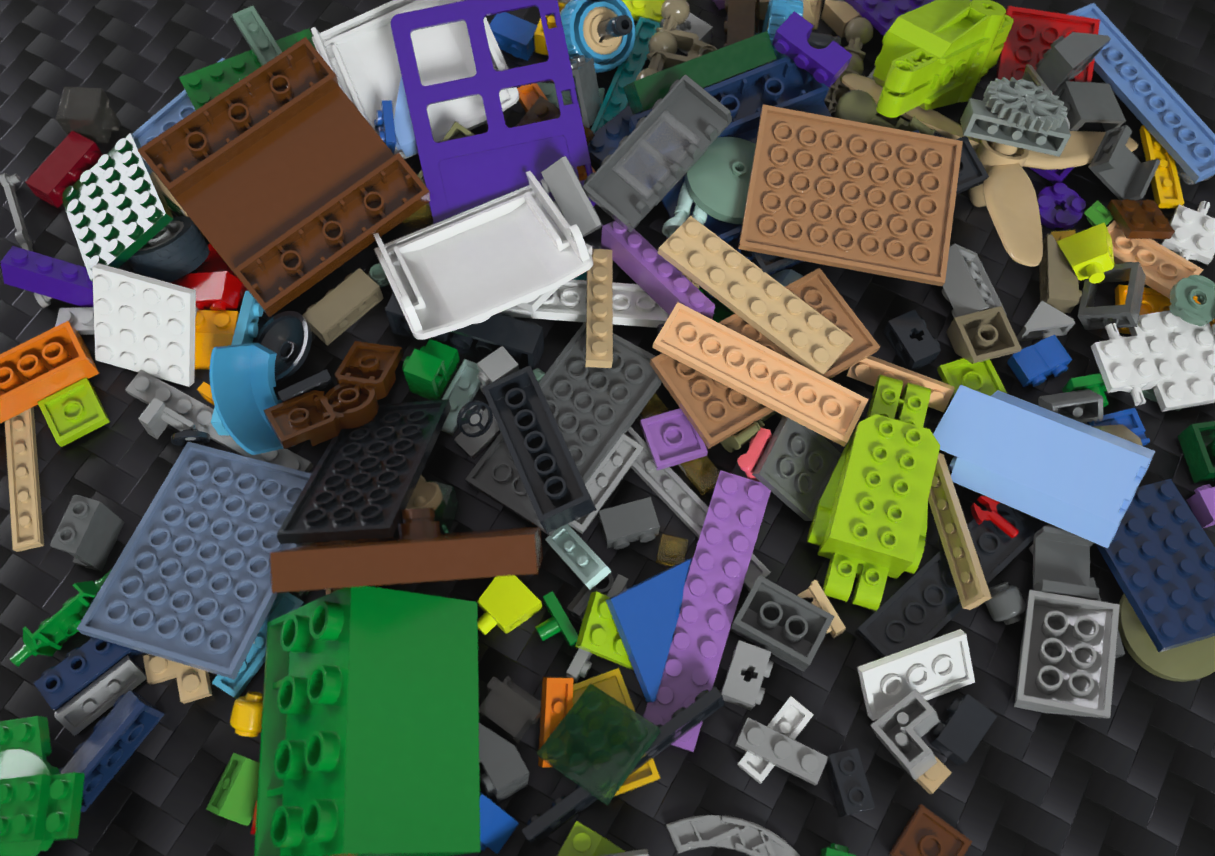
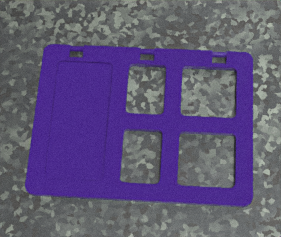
M465 0L400 13L392 17L390 22L424 181L430 191L429 204L434 224L528 186L529 181L526 175L528 171H531L541 184L540 180L544 178L541 172L564 156L571 163L578 179L577 167L585 166L587 177L593 173L557 0ZM537 7L540 12L549 56L548 61L503 71L494 70L484 18L489 15ZM554 14L556 28L548 29L546 16ZM464 21L467 24L476 75L423 86L421 84L411 33L415 30ZM549 80L553 81L561 114L559 118L508 128L505 125L499 96L501 90ZM570 90L572 104L564 105L561 92ZM480 95L483 99L488 131L483 134L435 142L427 107L430 104ZM585 180L580 181L582 186H584ZM551 192L547 193V194L549 195V197L552 199V201L554 202V201H555V198H554V196L552 195V193H551ZM589 198L591 204L594 207L596 203Z

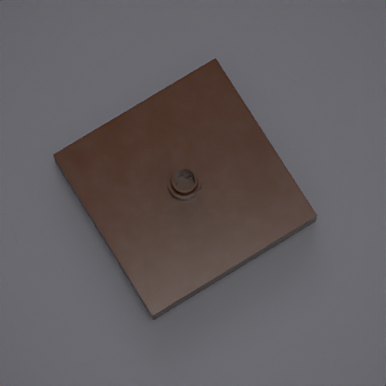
M434 507L403 509L402 524H399L397 527L398 536L393 538L319 542L271 552L272 593L538 574L543 559L540 527L440 533L439 521H434Z

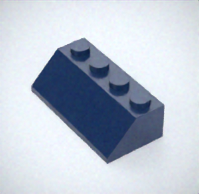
M129 690L116 700L114 709L107 717L102 718L95 725L93 734L86 742L81 743L74 750L73 757L66 766L59 769L61 774L85 773L81 812L87 810L165 715L148 700L132 690Z

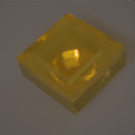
M662 534L656 562L670 566L683 562L688 540Z

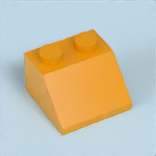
M197 310L195 319V369L210 370L213 348L231 345L239 316L238 311Z

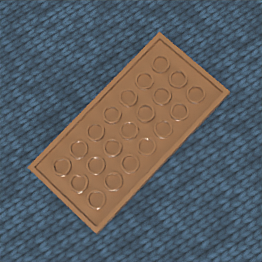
M820 268L785 286V288L853 338L847 349L823 375L825 378L830 379L879 350L880 346ZM736 313L719 322L800 364ZM664 353L650 360L651 367L708 449L774 411Z

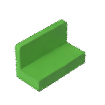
M233 753L206 810L248 826L254 815L255 802L258 798L259 763Z

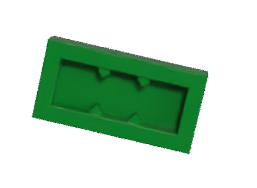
M1101 373L1071 378L1062 388L1063 393L1085 389L1092 390V392L1094 391L1102 395L1103 407L1109 404L1104 393L1107 389Z
M552 591L543 596L544 605L549 611L551 618L535 626V629L542 641L561 632L570 650L576 648L578 634Z

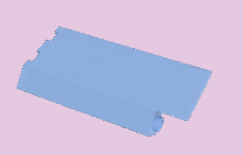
M963 385L959 386L933 433L940 444V450L954 455L949 466L954 483L1105 548H1108L1114 539L1123 516L1128 510L1155 453L1154 450L999 390L989 396Z

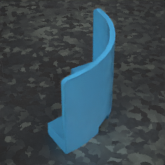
M259 343L214 347L210 359V388L218 416L229 435L242 449L251 455L284 449L264 413L265 409L282 403V400H277L273 387H276L275 360L277 353Z

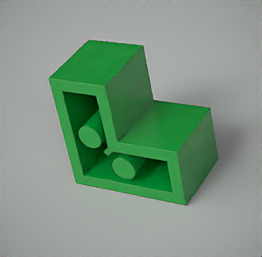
M429 339L427 345L422 346L420 350L414 349L412 355L406 357L402 367L410 392L432 401L440 400L460 362L458 350L432 339Z

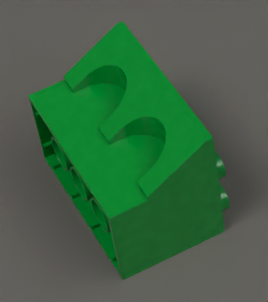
M370 586L344 587L267 622L254 856H452L480 852L477 602Z

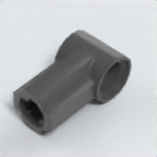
M611 573L604 578L608 582L606 588L598 589L594 586L589 590L584 585L566 610L578 621L583 622L591 592L608 595L613 585Z

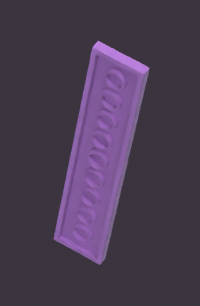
M720 470L684 585L682 607L657 697L654 702H648L641 723L643 734L648 737V732L659 724L663 726L670 721L673 713L679 708H687L693 704L696 696L707 689L710 691L713 688L771 492L761 482ZM702 722L671 745L694 752Z

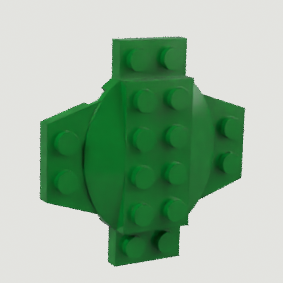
M33 716L0 721V856H37L40 851H47L54 840L78 838L85 773L61 774L58 767H51L46 761V757L51 754L47 717Z

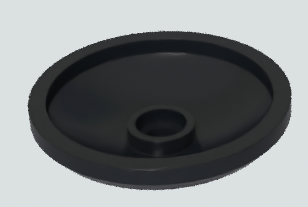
M285 311L272 317L261 328L253 342L259 343L277 353L275 360L276 383H280L293 376L304 364L310 352L312 343L311 326L303 315L295 311Z

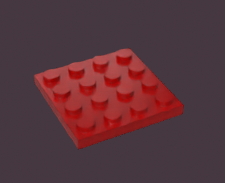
M1008 6L1005 15L1010 16L1014 22L999 56L996 78L1002 80V77L1010 80L1013 77L1016 80H1021L1026 65H1032L1036 71L1035 65L1043 59V55L1051 48L1050 45L1060 36L1066 38L1072 32L1098 34L1100 19ZM1095 58L1085 70L1070 81L1091 83Z

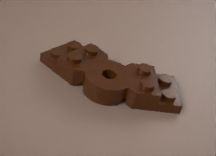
M355 341L335 373L337 385L330 389L326 395L324 391L313 390L265 409V416L282 447L286 449L306 440H309L311 445L315 446L338 436L342 428H357L370 422L379 410L377 400L386 397L396 381L395 370L404 356L402 347Z

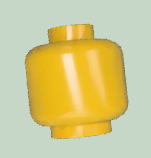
M249 691L246 696L238 697L234 701L230 724L235 728L236 734L246 737H257L261 733L262 693Z

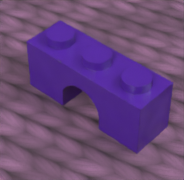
M794 11L776 30L772 45L775 46L779 53L790 57L799 68L805 69L813 75L816 81L824 83L830 88L847 69L853 55L834 40L823 49H816L810 46L807 41L814 25Z

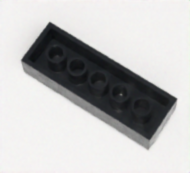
M394 292L385 309L393 334L426 344L429 339L457 349L459 354L479 360L484 359L503 346L518 363L519 370L529 365L532 370L538 368L544 353L543 327L532 321L524 322L517 320L509 314H495L482 323L471 324L464 328L427 339H416Z
M529 365L482 387L539 522L546 533L596 511L593 500L531 366Z

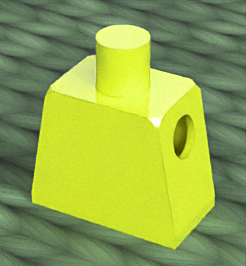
M1105 222L1057 241L1078 280L1082 281L1088 278L1091 283H1100L1105 278L1104 272L1114 267L1113 244Z
M515 575L497 576L478 599L479 607L485 612L478 619V629L486 635L497 625L507 634L543 609L542 602Z

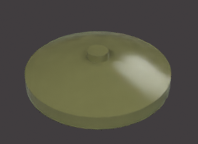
M1125 594L1122 595L1119 601V634L1126 650L1141 667L1160 678L1177 682L1197 680L1215 672V636L1158 653Z

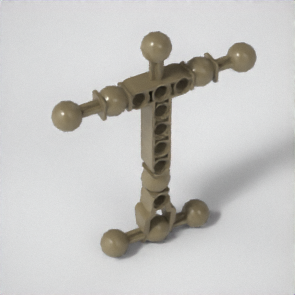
M665 0L663 2L661 14L665 20L662 28H656V33L651 37L648 45L649 54H647L650 64L648 68L641 70L636 80L660 72L663 68L668 69L718 50L716 47L700 41L697 34L676 30L677 25L683 24L689 16L690 8L686 0ZM865 17L851 19L845 27V38L849 44L844 49L853 56L847 69L829 88L824 100L831 116L836 118L835 108L838 100L845 93L851 91L842 83V77L849 73L858 75L863 73V60L866 53L861 51V48L873 37V25ZM677 47L687 51V57L675 54ZM878 112L876 113V116L896 126L898 117L890 118Z

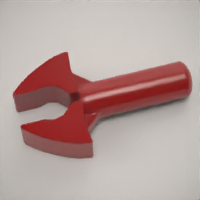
M980 496L977 501L984 505L987 511L981 510L975 503L971 505L972 515L978 525L987 520L994 523L1010 538L1018 535L1019 530L997 513L996 506L1000 502L987 496Z

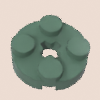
M1190 275L1188 278L1181 279L1171 289L1170 312L1190 324L1205 326L1215 319V283L1201 275ZM1197 296V301H1199L1201 304H1197L1193 300V297Z

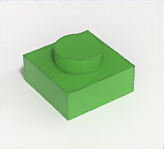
M1098 200L1084 212L1088 222L1093 226L1104 222L1107 225L1113 219L1111 213Z

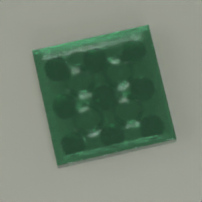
M590 683L537 754L542 760L608 805L661 731L658 726Z

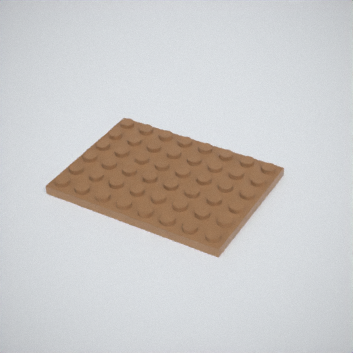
M763 105L738 249L943 286L946 279L963 141Z

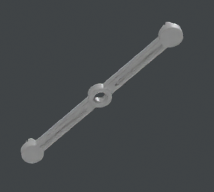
M3 173L0 175V182L4 187L17 230L15 232L16 240L22 249L33 252V243L27 233L15 193V183L21 182L18 174L9 176L7 173ZM34 293L41 307L45 308L51 305V297Z

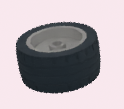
M178 216L173 217L169 224L127 261L136 274L170 283L198 268L208 258L210 252L207 242L190 217Z

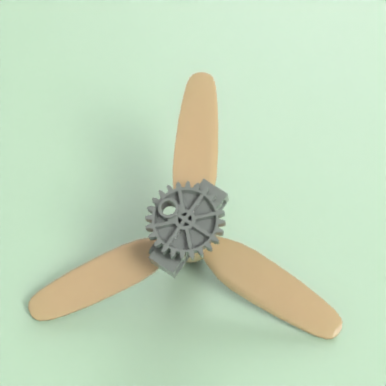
M849 73L842 77V83L850 90H862L869 93L877 105L883 87L875 83V80L854 73ZM1002 77V80L996 78L995 81H991L983 95V101L970 98L960 119L961 125L933 109L924 110L919 106L900 115L908 120L915 116L916 119L930 129H935V133L949 139L956 140L967 136L989 176L984 180L983 184L967 190L969 199L974 206H987L1006 252L1015 262L1026 266H1037L1040 264L1043 256V241L1036 192L1030 178L1022 167L1056 170L1090 164L1106 133L1070 131L1065 120L1068 114L1066 112L1067 107L1063 106L1065 102L1058 100L1059 96L1051 95V90H1043L1042 85L1037 87L1032 81L1016 80L1013 77L1010 80ZM1129 137L1125 146L1133 152L1137 149L1138 144Z

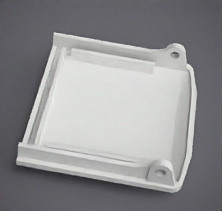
M392 0L322 33H319L315 27L311 28L313 33L311 38L317 52L337 75L339 87L374 130L376 111L381 110L382 100L392 101L393 116L395 115L400 79L402 77L390 25L392 17L400 13L465 0ZM485 17L484 25L493 68L496 71L508 70L504 57ZM464 21L415 30L411 33L421 84L423 86L476 75L467 24ZM517 87L500 91L499 96L503 112L518 101L519 92ZM480 95L430 104L427 107L433 139L437 143L443 140L455 121L469 131L487 123L483 99ZM395 146L394 155L399 153L403 159L409 158L406 157L402 149L398 151Z
M531 171L526 172L529 181L528 186L392 242L383 244L379 234H374L378 247L374 248L414 338L427 339L464 328L471 324L482 323L492 315L521 303L534 301L540 295L558 288L590 270L593 266L592 256L586 248L580 229L576 224L569 225Z

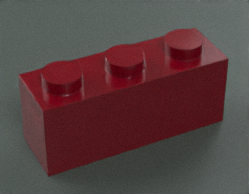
M72 130L25 183L35 196L59 208L63 203L62 195L64 190L76 183L86 170H90L97 164L103 154L94 141Z

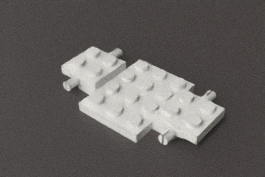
M1170 310L1139 315L1137 327H1128L1132 335L1131 337L1120 336L1116 323H1111L1105 326L1110 339L1095 342L1091 346L1108 393L1116 391L1131 393L1135 406L1146 403L1142 390L1153 389L1162 412L1215 403V324L1212 326L1209 323L1205 326L1193 325L1182 320L1179 316H1174Z

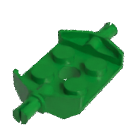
M112 569L95 582L74 583L73 586L79 594L69 598L63 604L62 609L54 616L45 619L34 633L25 626L23 628V642L25 644L9 658L11 662L19 667L31 655L53 656L57 650H60L63 644L78 632L77 627Z

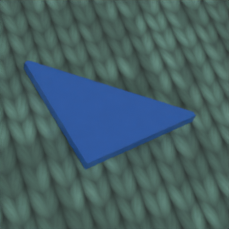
M692 558L606 600L647 702H654L657 697L682 607L684 585L693 560Z

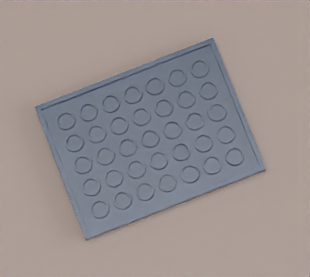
M187 442L84 615L77 630L84 635L235 680L279 593H272L270 553L303 545V543L280 544L276 534L312 473Z

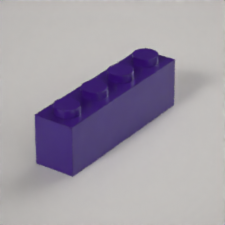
M12 246L0 262L4 284L81 307H94L93 282L90 280L86 267L16 246Z

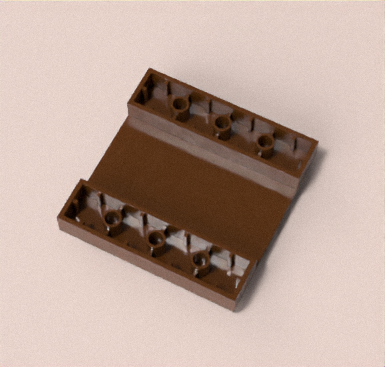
M306 37L137 150L268 317L275 314L376 241L374 234L378 233L380 237L430 202V191L399 153L396 155L392 153L339 87L337 75Z

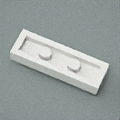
M790 696L767 727L795 740L813 714ZM746 752L737 764L759 784L762 783L775 766L749 752Z

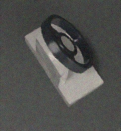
M155 397L138 418L147 433L156 439L159 438L169 424L181 431L171 435V443L174 445L185 446L187 442L205 445L210 442V435L208 433L198 431L193 422L169 409L164 402Z
M478 400L465 404L457 416V426L461 433L454 440L472 459L478 456L501 433L490 406ZM482 405L486 407L484 411L481 408Z

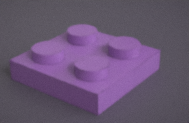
M680 408L640 420V426L657 471L707 456L708 451L705 443Z

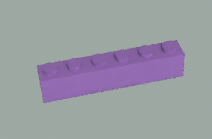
M616 221L602 226L601 249L612 250V260L669 316L677 302L713 320L715 304L671 263L660 256L658 251L635 229L629 233Z

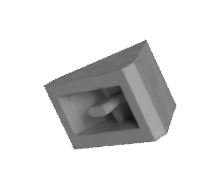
M1041 301L1018 334L1017 340L1019 342L1047 338L1052 335H1066L1075 324L1074 319L1046 302Z

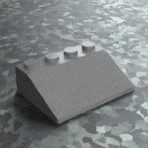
M1029 590L1026 599L1027 608L1024 616L1014 707L1043 713L1110 718L1120 604Z

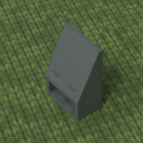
M479 723V772L482 780L480 784L488 799L493 797L496 804L527 787L529 771L513 744Z

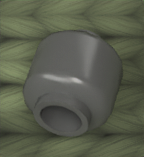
M1008 582L988 588L991 599L987 600L985 604L991 618L994 621H1004L1005 625L1020 621V614L1027 607L1019 588L1015 585H1009Z

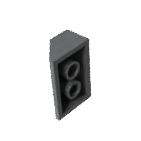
M1072 32L1066 38L1060 36L1050 45L1051 48L1043 55V59L1035 65L1037 68L1036 72L1049 90L1052 91V94H1054L1065 81L1072 80L1085 70L1111 39L1108 35Z
M759 575L735 618L730 631L760 648L770 651L771 654L804 672L810 666L835 616Z

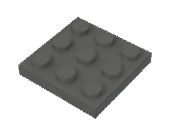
M783 415L752 475L803 520L812 521L817 503L823 495L841 453L822 435Z

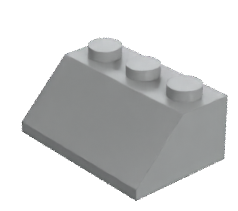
M566 156L541 172L544 178L540 182L547 193H552L555 198L554 204L561 214L564 215L570 226L576 224L583 237L603 226Z
M957 244L950 246L942 294L953 307V317L1002 306L1007 315L977 253Z

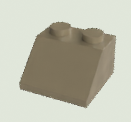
M1002 306L955 317L946 332L955 353L972 364L1017 353L1022 350Z

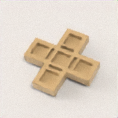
M151 654L143 656L148 684L153 685L177 678L180 701L184 704L212 696L207 671Z

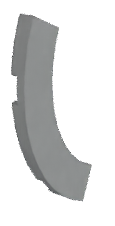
M716 815L694 816L666 825L678 854L700 847H724L746 853L750 856H800L785 840L772 831L740 818Z

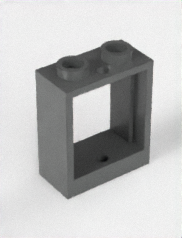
M1139 262L1114 264L1113 269L1104 272L1105 278L1100 282L1129 281L1125 305L1094 307L1098 283L1094 284L1088 278L1085 279L1078 318L1085 330L1105 329V326L1111 323H1116L1117 328L1138 326L1146 275Z

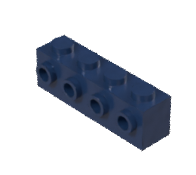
M90 637V640L83 646L70 651L66 655V659L57 666L45 670L41 678L34 682V685L51 709L57 711L128 655L134 660L143 652Z

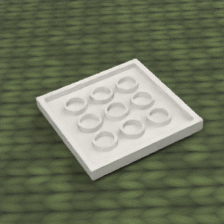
M99 263L93 266L95 360L136 372L143 370L154 377L188 387L195 383L196 290Z

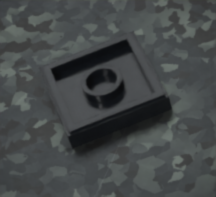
M326 369L279 391L278 394L281 400L285 402L313 390L320 391L333 385V381Z

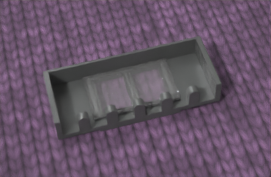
M685 74L680 80H676L671 85L669 93L663 99L660 98L656 101L649 115L638 121L635 130L620 141L617 150L612 155L609 154L604 158L601 167L596 173H591L586 178L582 187L593 202L630 233L732 122L731 111Z

